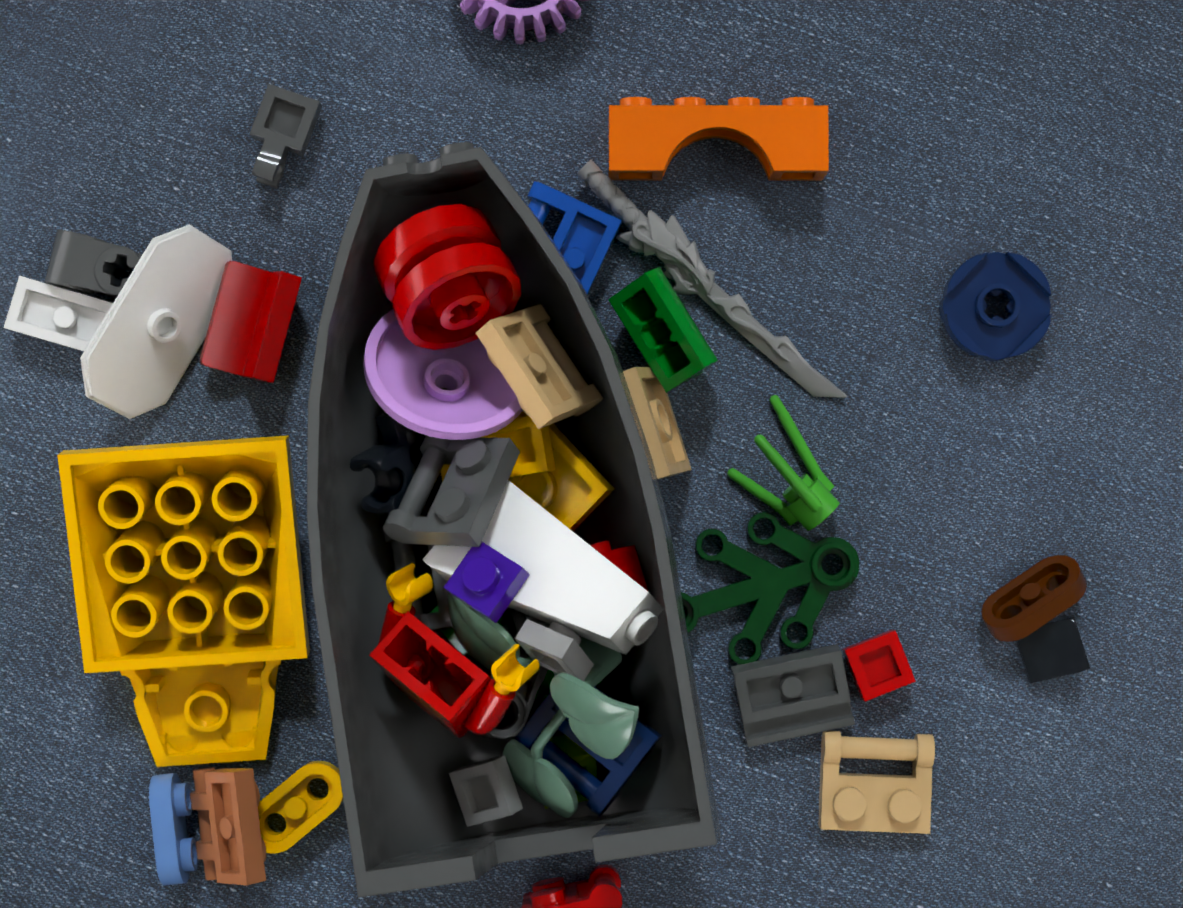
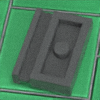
M838 644L731 666L744 736L748 747L855 725L842 652Z

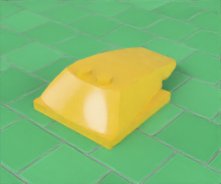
M289 435L63 450L57 457L84 673L120 671L121 676H126L130 679L136 695L133 701L136 714L157 767L266 760L274 711L278 666L281 665V660L308 658L310 653Z

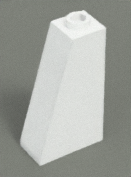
M508 480L482 539V542L517 563L530 574L508 607L549 624L551 622L562 624L578 636L625 655L634 645L638 646L644 643L657 627L658 616L664 610L647 590ZM434 545L422 560L448 581L471 547Z

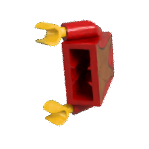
M412 562L388 576L386 580L388 593L394 601L390 602L387 606L378 645L369 656L407 697L459 739L467 731L475 734L489 733L500 723L516 696V691L539 670V661L534 659L527 667L522 666L516 658V651L520 645L514 644L492 664L491 672L493 679H491L488 674L415 617L416 610L412 606V602L430 593L433 588V581L428 573L415 578V564Z

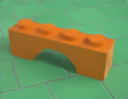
M626 97L620 99V105H609L608 177L611 180L662 181L670 162L682 149L694 142L709 138L731 140L747 148L759 160L769 181H822L829 171L828 105H814V99L809 97L785 98L782 100V105H760V99L754 97L731 98L728 100V105H706V99L700 97L674 99V105H652V99Z

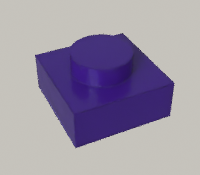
M481 542L479 547L470 548L443 588L494 623H497L530 574L517 563L484 542Z

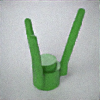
M772 395L769 401L812 479L807 473L799 477L763 435H757L754 438V442L789 483L790 486L782 494L788 502H783L734 468L729 469L727 475L746 491L778 512L790 526L799 521L807 531H810L823 522L840 503L830 493L834 485L821 471L781 399L777 395Z

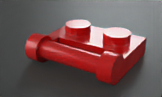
M599 865L591 871L589 878L568 884H565L563 877L541 880L531 885L533 892L524 893L521 908H621L620 875L612 866Z

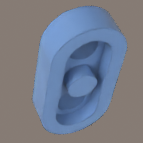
M177 773L153 775L149 785V805L157 874L163 886L187 883L190 871H196L198 868L196 840L194 837L188 838L185 817L190 816L192 813L191 789L188 782L181 783Z

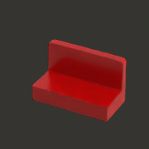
M228 261L225 264L200 356V364L260 382L274 383L302 277L283 271L269 272L240 262Z

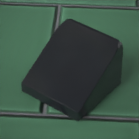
M1063 615L1053 618L1027 637L1016 641L1029 683L1075 674L1090 669L1073 616Z

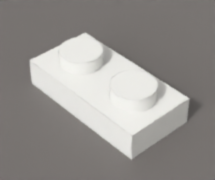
M19 276L3 328L85 351L113 303Z

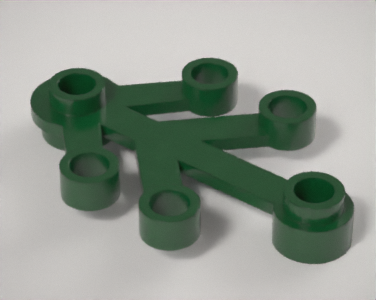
M766 512L757 513L747 522L746 532L750 540L759 545L772 543L803 561L785 568H779L729 542L725 534L720 530L706 529L702 531L695 541L696 552L702 559L707 561L718 560L751 578L693 597L681 592L682 602L687 610L685 618L687 632L689 633L695 628L700 617L757 600L742 631L730 638L727 647L729 656L737 664L755 662L761 655L760 643L787 591L809 583L796 614L784 619L779 627V636L785 645L793 649L806 647L813 638L812 626L830 591H839L847 588L858 575L859 557L850 543L837 537H826L814 543L781 526L774 515ZM760 518L768 519L773 525V532L767 539H760L754 533V524ZM710 534L718 536L722 542L720 552L713 556L707 555L701 545L702 540ZM832 553L839 557L841 566L837 573L829 575L823 571L821 563L826 555ZM793 622H801L806 629L805 637L800 642H791L786 635L787 627ZM742 638H748L754 644L753 654L746 659L737 657L734 650L735 644Z

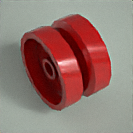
M464 204L440 205L413 215L389 233L379 245L374 259L376 276L386 297L393 303L394 314L403 334L417 347L438 350L455 348L477 340L479 338L475 332L489 320L512 313L521 296L520 278L509 257L501 250L500 239L490 220L480 209Z

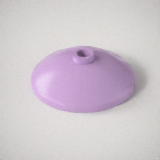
M394 309L385 314L372 329L364 352L363 368L365 380L370 393L379 406L403 426L430 437L466 440L483 437L499 431L513 422L523 411L514 391L500 370L490 361L487 350L480 339L455 348L432 350L417 347L404 336L395 317Z

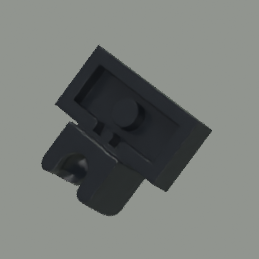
M385 412L376 417L384 445H374L356 455L350 461L352 471L360 472L368 468L375 476L373 491L362 500L363 509L371 513H390L392 510L398 509L423 456L420 446L426 436L403 426ZM441 472L420 517H427L442 484Z

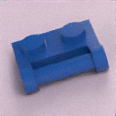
M534 181L527 195L531 200L528 206L542 225L550 209L564 214L554 235L553 242L571 267L588 296L621 226L622 220L545 184Z

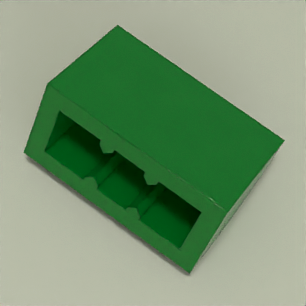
M660 267L644 273L608 299L666 393L698 376L718 362V359Z

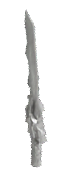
M592 160L578 171L576 175L589 188H592L591 190L600 200H603L602 202L610 210L612 209V212L629 229V231L617 235L616 239L628 244L630 250L644 253V256L655 254L665 264L664 268L666 271L664 275L674 281L673 289L676 294L699 295L733 328L813 397H847L843 391L809 365L787 336H774L752 316L748 305L740 294L729 296L715 283V271L706 268L700 259L696 242L692 241L690 243L674 215H671L667 223H665L650 210L648 211L647 218L629 198L625 197V194L614 185V182L605 173H602L603 171Z

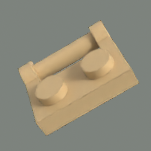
M541 304L489 320L475 332L487 350L490 361L500 370L517 396L520 407L532 419L538 429L572 415L575 417L593 408L603 399L594 384L587 385L547 323L551 318Z
M823 731L821 739L819 828L821 830L930 834L932 767L935 759L933 734H915L914 739L848 737L841 736L840 731ZM841 758L913 761L912 775L839 773Z

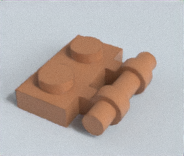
M207 767L193 770L195 791L190 793L191 809L198 812L201 840L195 843L197 859L203 860L205 880H217V883L251 885L266 881L264 865L266 846L261 837L258 814L260 793L254 779L253 768H221L215 770V767Z

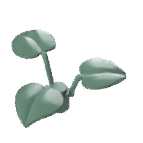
M448 592L450 620L460 644L474 660L491 671L492 664L516 642L498 622L494 623ZM580 637L582 641L579 646L594 664L585 681L567 673L558 674L553 672L554 678H552L550 683V692L559 710L531 747V751L515 739L508 742L503 751L515 783L531 798L564 818H570L577 811V794L567 777L555 765L543 759V750L548 741L567 717L569 718V725L574 735L580 742L602 758L615 759L629 746L635 732L639 714L638 706L614 700L594 688L621 663V653L583 637ZM520 650L516 651V658L522 666L527 667L533 661L531 657H519Z

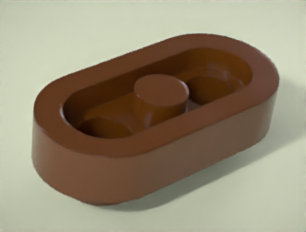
M1065 555L1047 557L992 593L982 606V618L994 638L1005 642L1023 639L1077 603L1086 591V579L1075 559Z

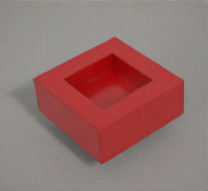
M891 629L842 649L861 699L865 702L916 682L896 630Z

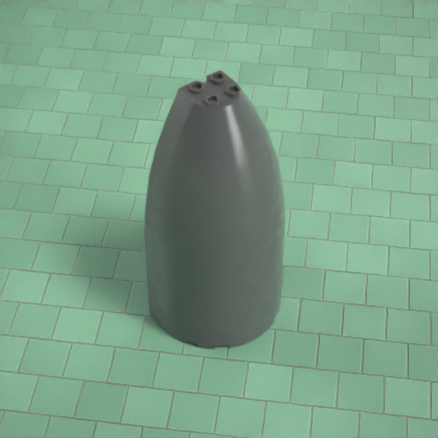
M468 142L453 143L439 149L440 157L433 161L418 163L417 155L397 154L384 158L382 160L383 166L366 169L338 249L318 328L308 398L307 523L312 592L358 898L475 881L498 863L593 849L596 863L717 845L721 838L672 535L654 462L619 358L582 284L540 220L481 147L474 148V145ZM464 204L478 208L490 220L500 239L501 250L509 257L521 282V296L512 313L541 304L551 318L547 324L587 385L594 384L603 397L602 401L585 413L576 417L572 415L554 423L615 488L573 532L589 545L609 541L612 550L635 545L648 592L664 609L658 616V624L652 635L644 643L638 646L634 645L626 655L621 653V663L600 684L604 690L619 702L638 706V717L662 735L621 789L613 803L600 817L586 806L588 800L578 802V809L570 818H564L550 808L545 809L544 805L527 795L515 783L523 806L522 810L511 816L467 827L449 773L463 766L503 756L506 744L515 739L518 734L505 739H488L467 731L459 739L407 697L369 656L378 645L387 606L390 602L394 601L388 593L386 580L388 576L395 572L391 544L385 543L383 526L389 513H371L362 507L363 498L369 495L375 487V476L368 468L360 472L352 471L350 468V461L353 457L374 445H384L376 417L382 415L385 411L370 393L363 368L365 347L372 329L385 314L393 309V303L386 297L376 276L374 259L379 245L396 226L417 213L440 205ZM414 544L419 577L428 573L433 581L431 567L422 560L429 552L428 545ZM434 581L432 591L422 597L425 614H429L438 606ZM507 607L503 614L507 617V613L512 612L513 609ZM506 622L502 627L508 630L511 635L508 622ZM441 631L435 632L447 643H449L452 647H454ZM472 657L467 658L482 670L483 666ZM534 699L527 722L541 705V701ZM509 708L495 729L500 730L506 726L510 717ZM557 729L552 737L564 735V733ZM596 760L597 779L603 782L610 771Z

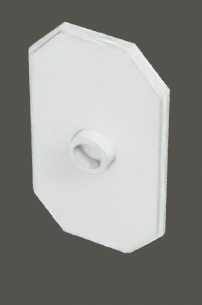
M186 225L152 238L80 357L86 397L128 419L167 403L206 338L225 264L228 261H232L230 249L191 225Z

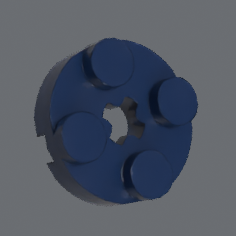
M988 252L970 258L952 273L944 287L939 312L944 320L947 333L958 347L974 357L994 362L1021 355L1033 348L1043 338L1051 321L1052 313L1049 314L1051 290L1043 272L1026 257L1010 252L1005 254ZM987 293L992 297L1003 293L1009 299L1004 306L1005 310L1009 313L1006 319L1003 320L999 316L989 318L984 311L987 304L984 301V297Z

